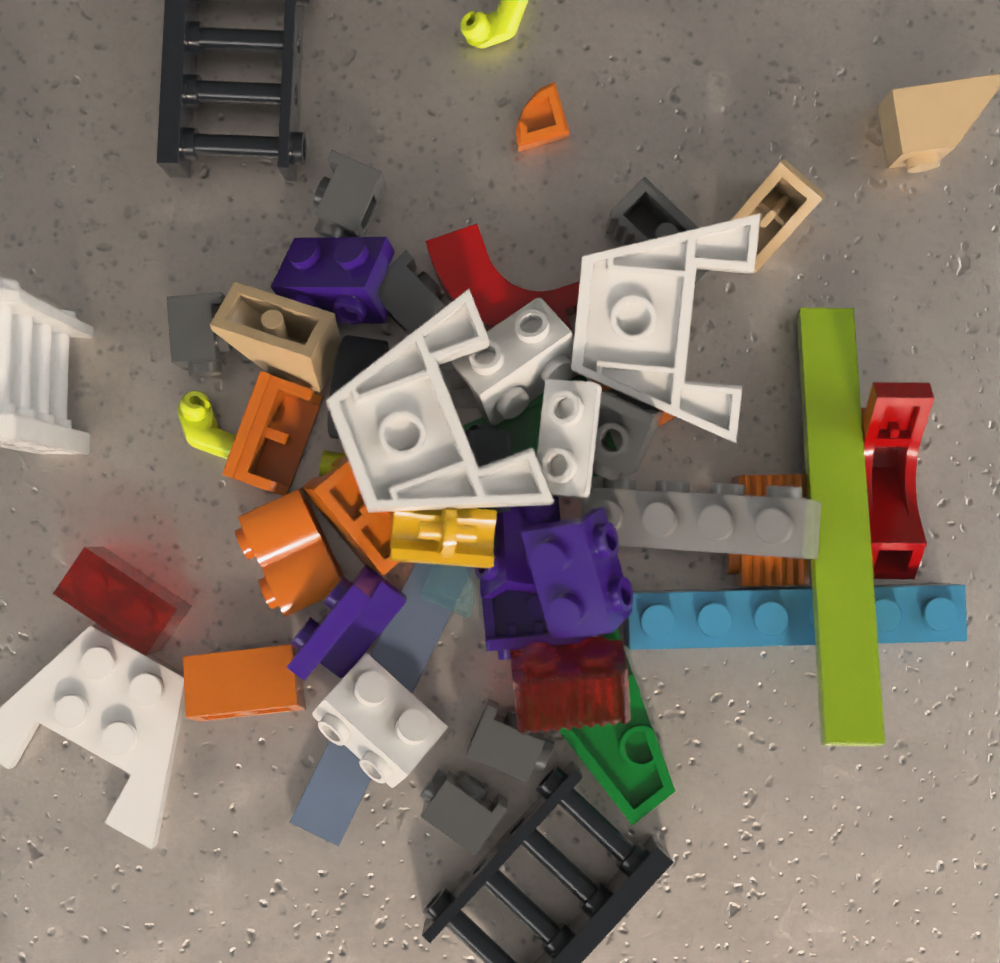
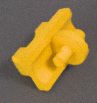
M444 508L393 511L389 561L491 569L494 567V532L497 510Z

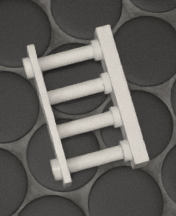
M1 278L0 447L35 454L90 455V433L72 429L73 421L67 420L69 338H93L94 327L76 319L75 312L59 310L19 289V282Z

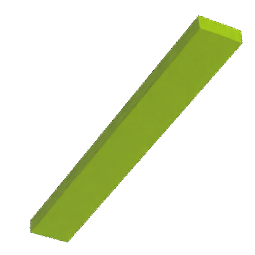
M800 307L796 319L807 499L821 502L818 560L810 559L821 746H882L885 744L854 308Z

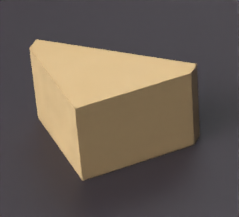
M785 159L776 166L731 219L735 220L760 214L755 273L826 196Z

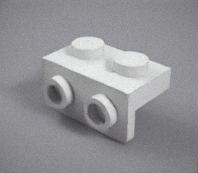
M536 298L487 332L490 341L487 348L451 360L453 367L470 386L482 417L488 424L496 426L505 419H511L525 410L529 402L544 392L545 379L568 380L574 372L571 370L574 339L572 331L541 298Z
M545 379L537 460L552 496L581 499V497L586 498L590 494L602 390L601 385L598 383Z
M368 653L357 662L312 713L313 717L319 721L318 727L328 740L339 746L345 745L360 759L359 764L362 770L370 778L378 783L383 784L386 782L392 788L411 773L448 728L442 720Z

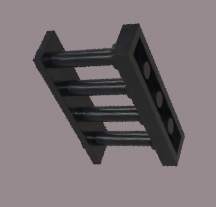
M165 0L157 164L169 177L191 178L192 161H198L199 156L278 159L277 168L285 181L296 182L297 165H305L307 156L305 132H299L304 7H312L314 0H285L284 30L204 27L203 22L199 21V3H206L207 0ZM205 50L283 53L281 83L202 80L201 76L196 74L197 55H204ZM202 103L279 105V136L201 134L198 128H193L194 108H201Z
M573 761L564 770L557 765L536 787V791L540 796L451 892L446 887L442 888L423 910L427 919L424 922L422 937L431 943L447 927L484 963H517L461 910L484 886L543 941L541 948L544 952L534 963H582L674 862L667 849L652 835L643 844L639 841L632 843L578 793L574 787L583 776L580 768ZM558 804L618 860L616 866L620 870L606 885L601 881L595 884L536 829ZM520 845L580 900L579 908L582 911L568 926L564 922L557 925L499 870Z

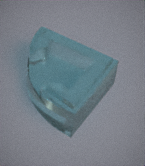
M433 564L419 597L469 619L474 605V587L471 576L464 566Z

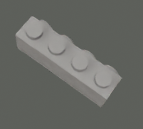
M603 478V488H590L589 496L583 498L581 517L592 508H605L608 521L616 528L619 546L818 560L821 502L802 498V488L767 486L766 496L744 495L745 485L710 483V494L689 493V482L657 480L655 491L636 490V480L618 478L615 481Z

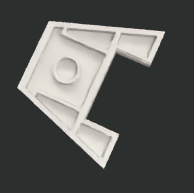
M760 214L582 256L571 370L736 443L742 386L685 381L696 269L754 273Z
M469 289L326 400L368 512L552 505L554 502L533 448L479 468L475 461L438 367L440 364L489 346V337Z
M98 624L90 625L0 707V765L8 769L15 767L39 724L46 726L131 774L104 823L144 846L153 849L158 844L185 704L184 673Z

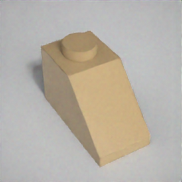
M1000 73L892 89L877 106L887 169L906 166L908 173H917L938 167L940 160L959 144L1000 88Z
M238 282L233 283L210 323L214 333L268 374L320 393L334 368L338 347L341 342L334 313Z

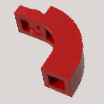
M477 223L425 241L435 274L448 299L453 302L469 289L486 332L536 298L543 299L572 331L568 316L577 315L580 281L548 291L527 290L510 283L493 266Z
M873 382L866 408H861L874 579L915 580L927 545L917 504L916 469L920 443L934 402V394L930 383Z

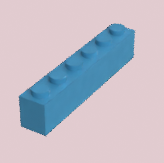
M951 583L874 585L878 644L968 641L965 585ZM812 586L633 591L632 613L623 621L624 645L629 650L815 645Z

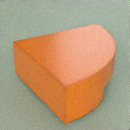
M555 82L537 90L523 108L516 126V146L518 152L569 138L570 132Z

